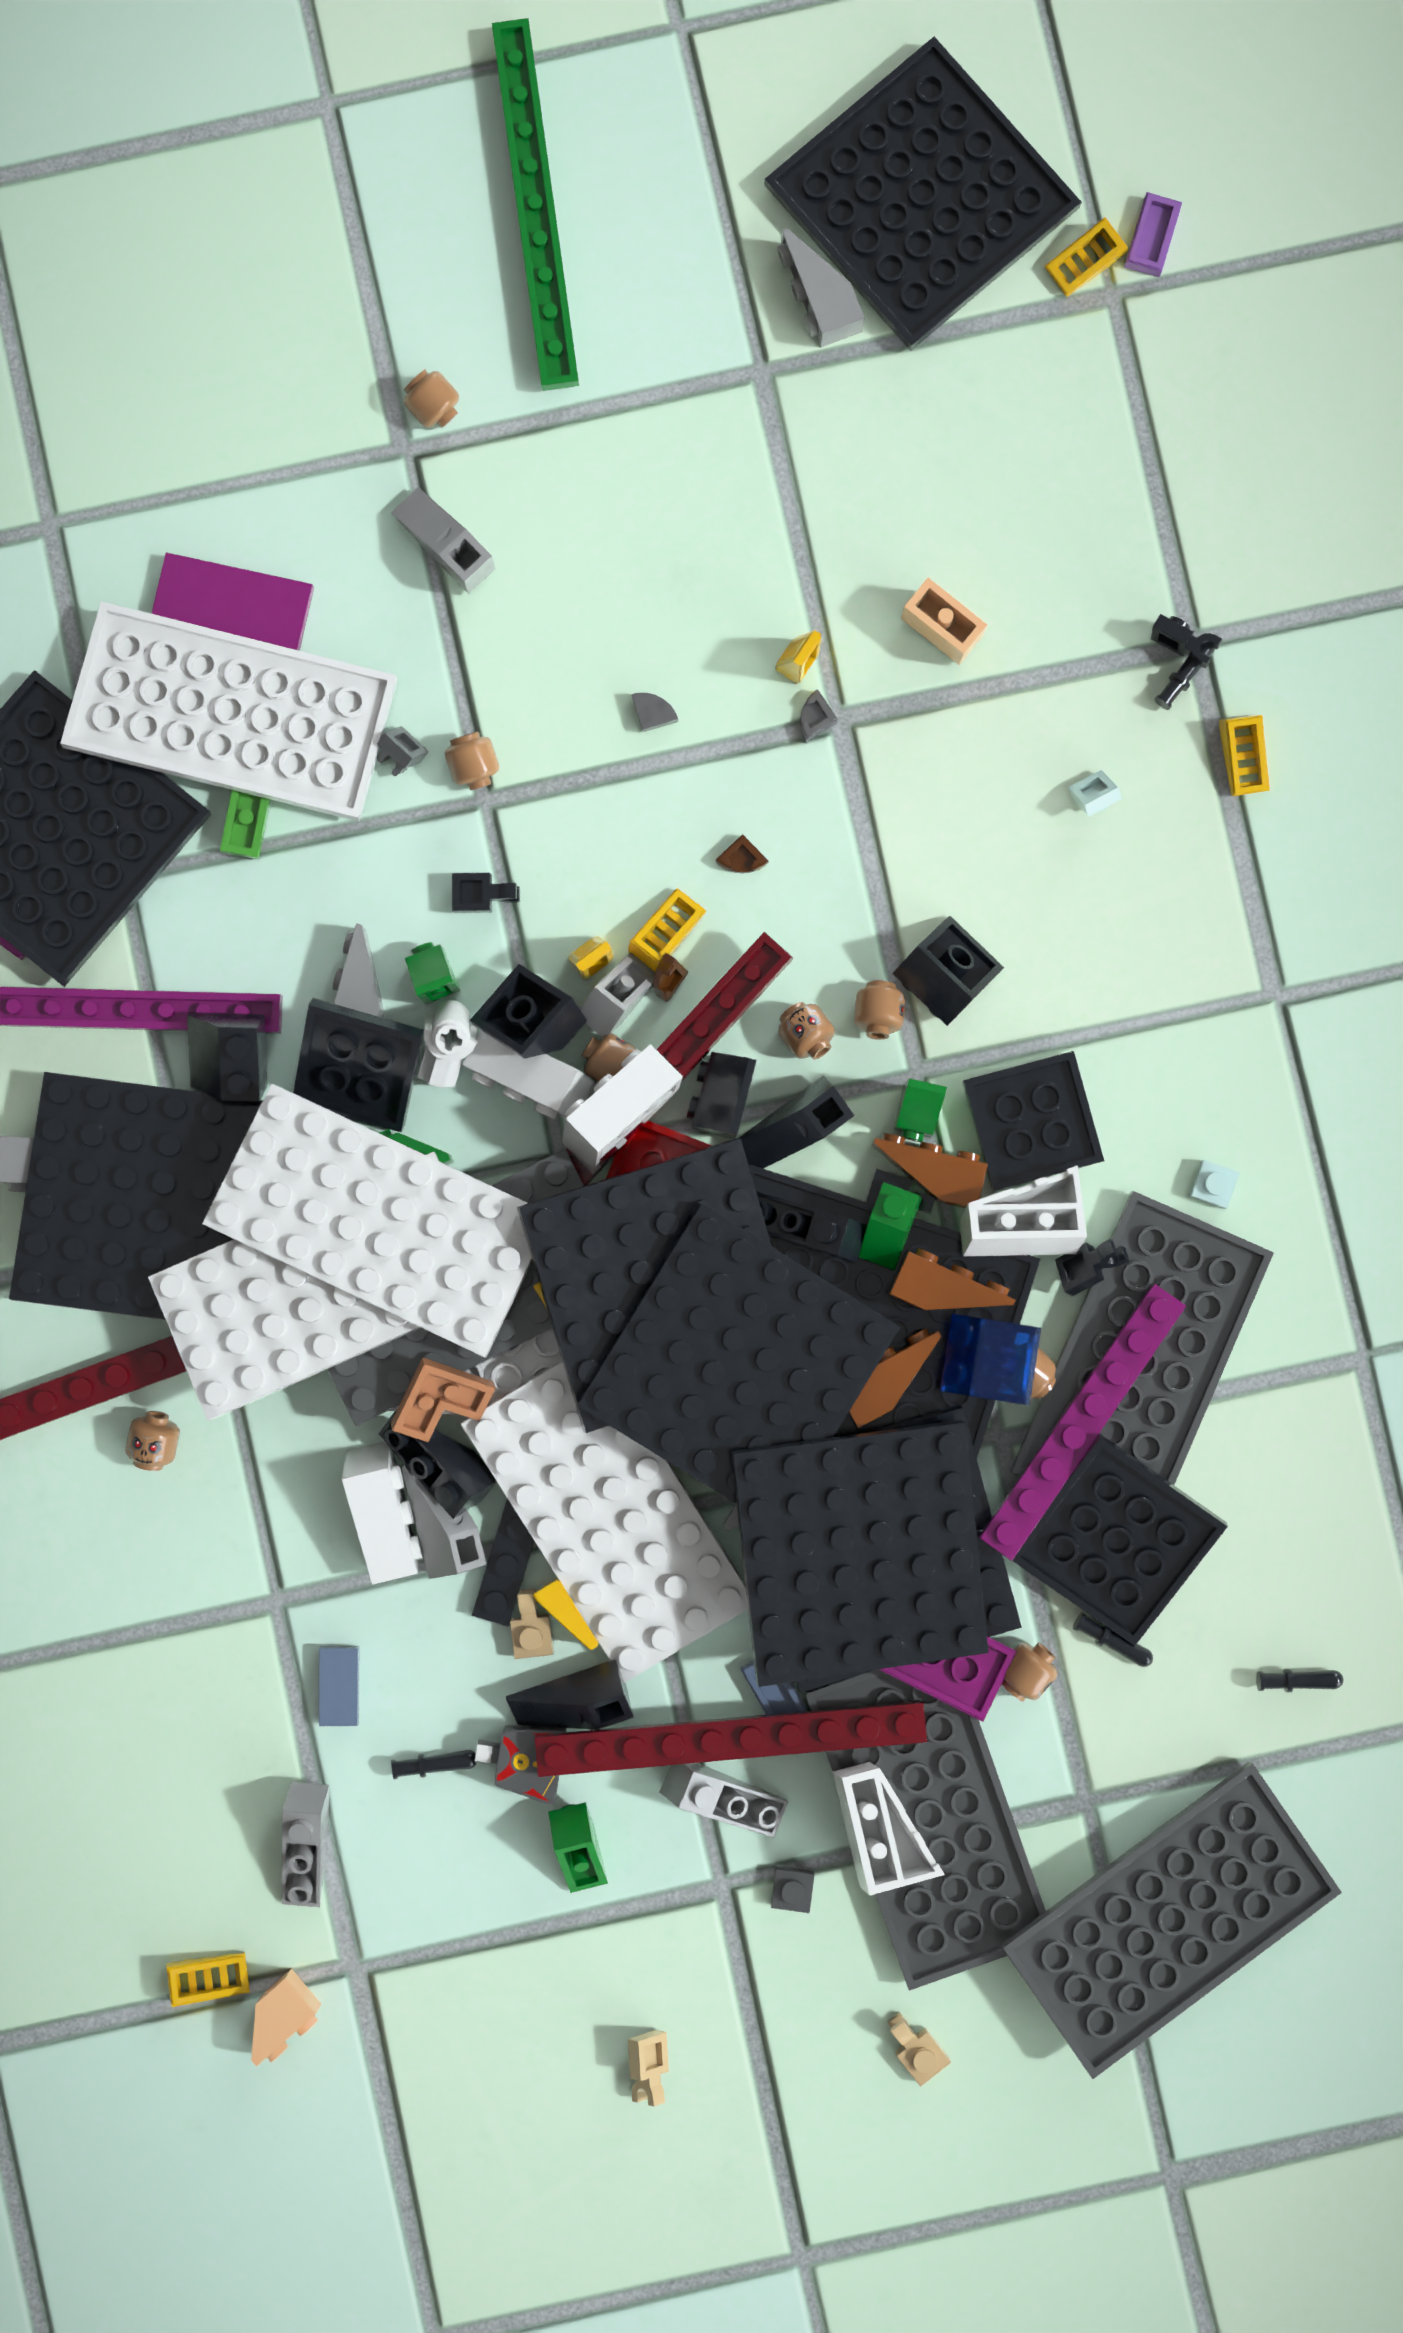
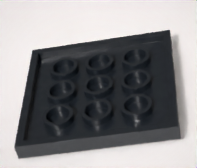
M1099 1433L1012 1561L1136 1646L1224 1533L1228 1525L1225 1520Z

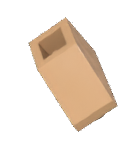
M292 1968L267 1989L255 2005L251 2061L256 2066L266 2058L270 2062L274 2061L289 2046L285 2041L295 2032L302 2036L318 2021L315 2014L320 2008L321 2002Z

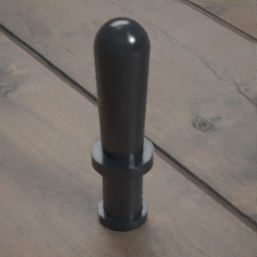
M1208 645L1200 649L1203 654L1209 657L1215 651L1214 648ZM1188 656L1177 673H1171L1169 676L1170 682L1160 695L1154 698L1155 702L1163 709L1170 710L1173 701L1180 692L1188 690L1190 687L1189 681L1199 671L1201 666L1194 662L1192 657Z
M1083 1612L1076 1618L1073 1630H1079L1094 1638L1096 1645L1101 1647L1104 1644L1138 1666L1148 1667L1152 1664L1153 1654L1149 1649L1139 1644H1136V1646L1132 1645L1117 1633L1111 1631L1107 1626H1102L1086 1617V1614Z
M1284 1669L1283 1673H1263L1258 1671L1256 1674L1258 1691H1264V1689H1284L1285 1692H1292L1293 1689L1334 1690L1340 1688L1344 1682L1343 1675L1336 1670L1292 1673L1291 1669Z
M463 1750L430 1757L418 1754L417 1759L403 1761L391 1760L393 1779L417 1774L424 1778L426 1773L472 1769L477 1764L475 1763L476 1753L472 1750Z

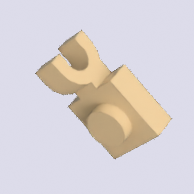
M535 1588L521 1589L517 1595L521 1617L511 1618L510 1620L514 1659L548 1656L554 1653L550 1614L538 1615L537 1601L532 1596L536 1591Z
M900 2012L887 2021L891 2027V2033L902 2045L895 2051L896 2055L920 2087L951 2063L949 2056L926 2027L916 2034Z
M653 2030L629 2038L630 2079L637 2080L632 2087V2101L638 2103L648 2099V2105L653 2107L665 2103L660 2074L669 2072L667 2033Z

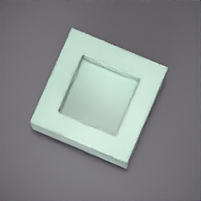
M1103 770L1068 787L1072 799L1088 817L1122 799L1119 787Z
M1201 1160L1189 1197L1227 1209L1240 1172Z

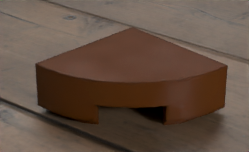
M743 834L715 860L722 868L741 874L758 871L769 863L766 857Z
M666 952L657 966L653 989L655 995L667 1003L687 976L688 971Z

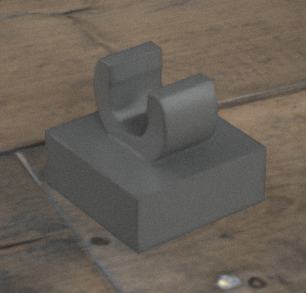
M402 726L385 732L377 743L382 749L377 756V761L382 763L391 757L396 762V767L391 773L393 776L402 774L409 767L421 763L429 752Z

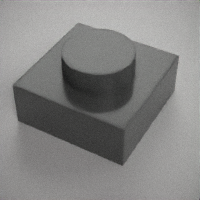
M776 1866L771 1908L810 1913L814 1871Z

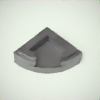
M818 689L807 698L801 712L800 729L806 743L838 723L837 717Z
M651 693L631 694L642 732L679 722L675 710L663 698Z

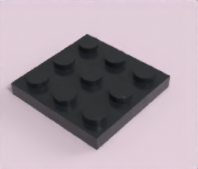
M312 998L308 1005L293 1093L326 1109H333L348 1114L349 1118L402 1132L406 1123L424 1029Z
M1074 1051L962 1081L984 1163L988 1164L986 1171L992 1192L1060 1174L1075 1166L1082 1168L1104 1162Z

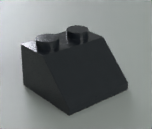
M949 916L908 955L892 974L908 991L912 992L927 1006L935 1017L948 1026L1005 967L956 920Z
M518 964L469 1021L472 1025L526 1059L564 1049L587 1022V1019L571 996Z
M188 1012L190 1087L222 1101H260L268 1087L265 1014Z
M711 1052L709 1061L701 1060L696 1081L703 1083L699 1097L692 1096L686 1117L693 1119L692 1129L730 1139L737 1138L756 1066V1059Z

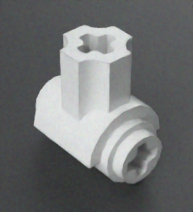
M445 1001L436 1007L433 1015L427 1013L425 1015L424 1040L426 1046L419 1067L418 1078L426 1081L428 1085L440 1088H455L462 1060L473 1051L477 1044V1027L470 1025V1014L464 1004L458 1001Z

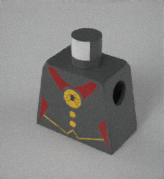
M505 1725L501 1743L478 1740L475 1763L497 1766L495 1786L545 1804L554 1805L560 1775L538 1777L535 1735L565 1733L567 1728Z

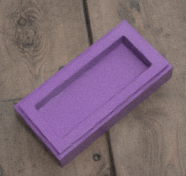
M1146 192L1125 261V268L1160 277L1182 202Z

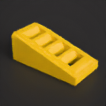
M1104 217L1046 264L1044 268L1064 295L1068 297L1128 252V247L1107 218ZM1101 236L1112 249L1107 254L1096 241ZM1090 245L1100 259L1095 264L1084 251V248ZM1076 254L1088 268L1083 273L1071 259ZM1064 263L1076 278L1071 283L1059 269V266Z
M813 630L792 640L776 663L775 669L794 683H800L819 656L821 634Z
M1254 714L1220 719V737L1231 796L1270 791L1263 716ZM1249 728L1250 735L1235 737L1234 730ZM1252 743L1253 750L1236 751V745ZM1254 758L1255 765L1238 768V760ZM1257 773L1258 780L1240 783L1239 776Z
M676 888L630 940L628 952L634 954L656 972L664 953L673 955L705 915L706 910L680 889ZM676 905L688 914L690 918L686 921L671 908ZM666 917L667 919H669L672 923L679 927L680 930L676 932L668 924L662 921L663 918ZM656 929L670 941L666 944L652 932ZM645 941L648 942L652 947H654V948H655L657 951H659L660 953L658 954L655 950H653L650 946H648V945L645 943Z
M596 936L572 952L568 960L581 978L588 980L612 962L614 956L607 941Z
M558 1577L533 1593L532 1596L584 1646L590 1650L598 1646L599 1640L592 1633Z
M245 1952L166 1964L171 2007L250 1993ZM234 1964L237 1985L229 1986L227 1965ZM213 1967L219 1968L221 1987L213 1988L211 1968ZM197 1970H203L205 1989L197 1990L195 1974ZM187 1972L189 1991L181 1992L179 1974Z

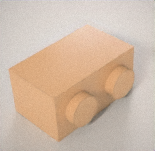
M930 578L924 581L906 603L901 616L904 622L958 665L963 662L980 641L987 628V624Z

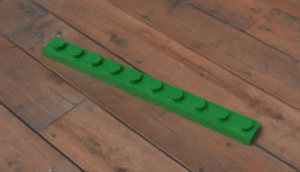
M529 18L492 23L542 391L579 386Z

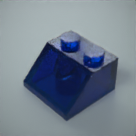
M952 1314L940 1391L1030 1406L1042 1328Z

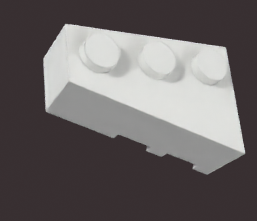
M481 1030L477 1035L475 1048L466 1056L462 1064L474 1072L471 1079L491 1089L494 1083L505 1088L502 1093L503 1095L521 1104L527 1099L536 1104L534 1110L555 1120L557 1115L566 1119L565 1113L569 1107L581 1098L584 1101L590 1098L595 1093L593 1088L597 1084V1082L578 1069L547 1054L524 1059Z
M651 1044L642 1052L636 1049L630 1053L621 1064L623 1069L615 1076L611 1074L604 1076L593 1088L595 1093L586 1101L582 1098L577 1100L565 1113L567 1118L565 1119L562 1143L592 1174L601 1167L599 1161L614 1146L620 1149L627 1142L624 1137L641 1122L646 1123L680 1088L683 1076Z
M1078 1166L1069 1168L1066 1172L1047 1179L1043 1177L1034 1180L1032 1184L1015 1190L1011 1188L968 1203L959 1220L963 1256L1076 1254L1087 1238Z
M381 1442L346 1451L342 1483L372 1585L417 1574L418 1560L424 1557L418 1535L413 1536L411 1524L414 1523L410 1502L405 1501L402 1490L404 1488L403 1477L400 1467L396 1464L393 1450L386 1442Z
M871 1762L833 1771L857 1879L862 1890L870 1896L945 1875L929 1852L923 1838L915 1829L905 1812L906 1810L879 1767Z

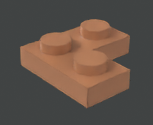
M422 1357L391 1422L392 1431L429 1442L444 1410L480 1421L496 1389L494 1382Z

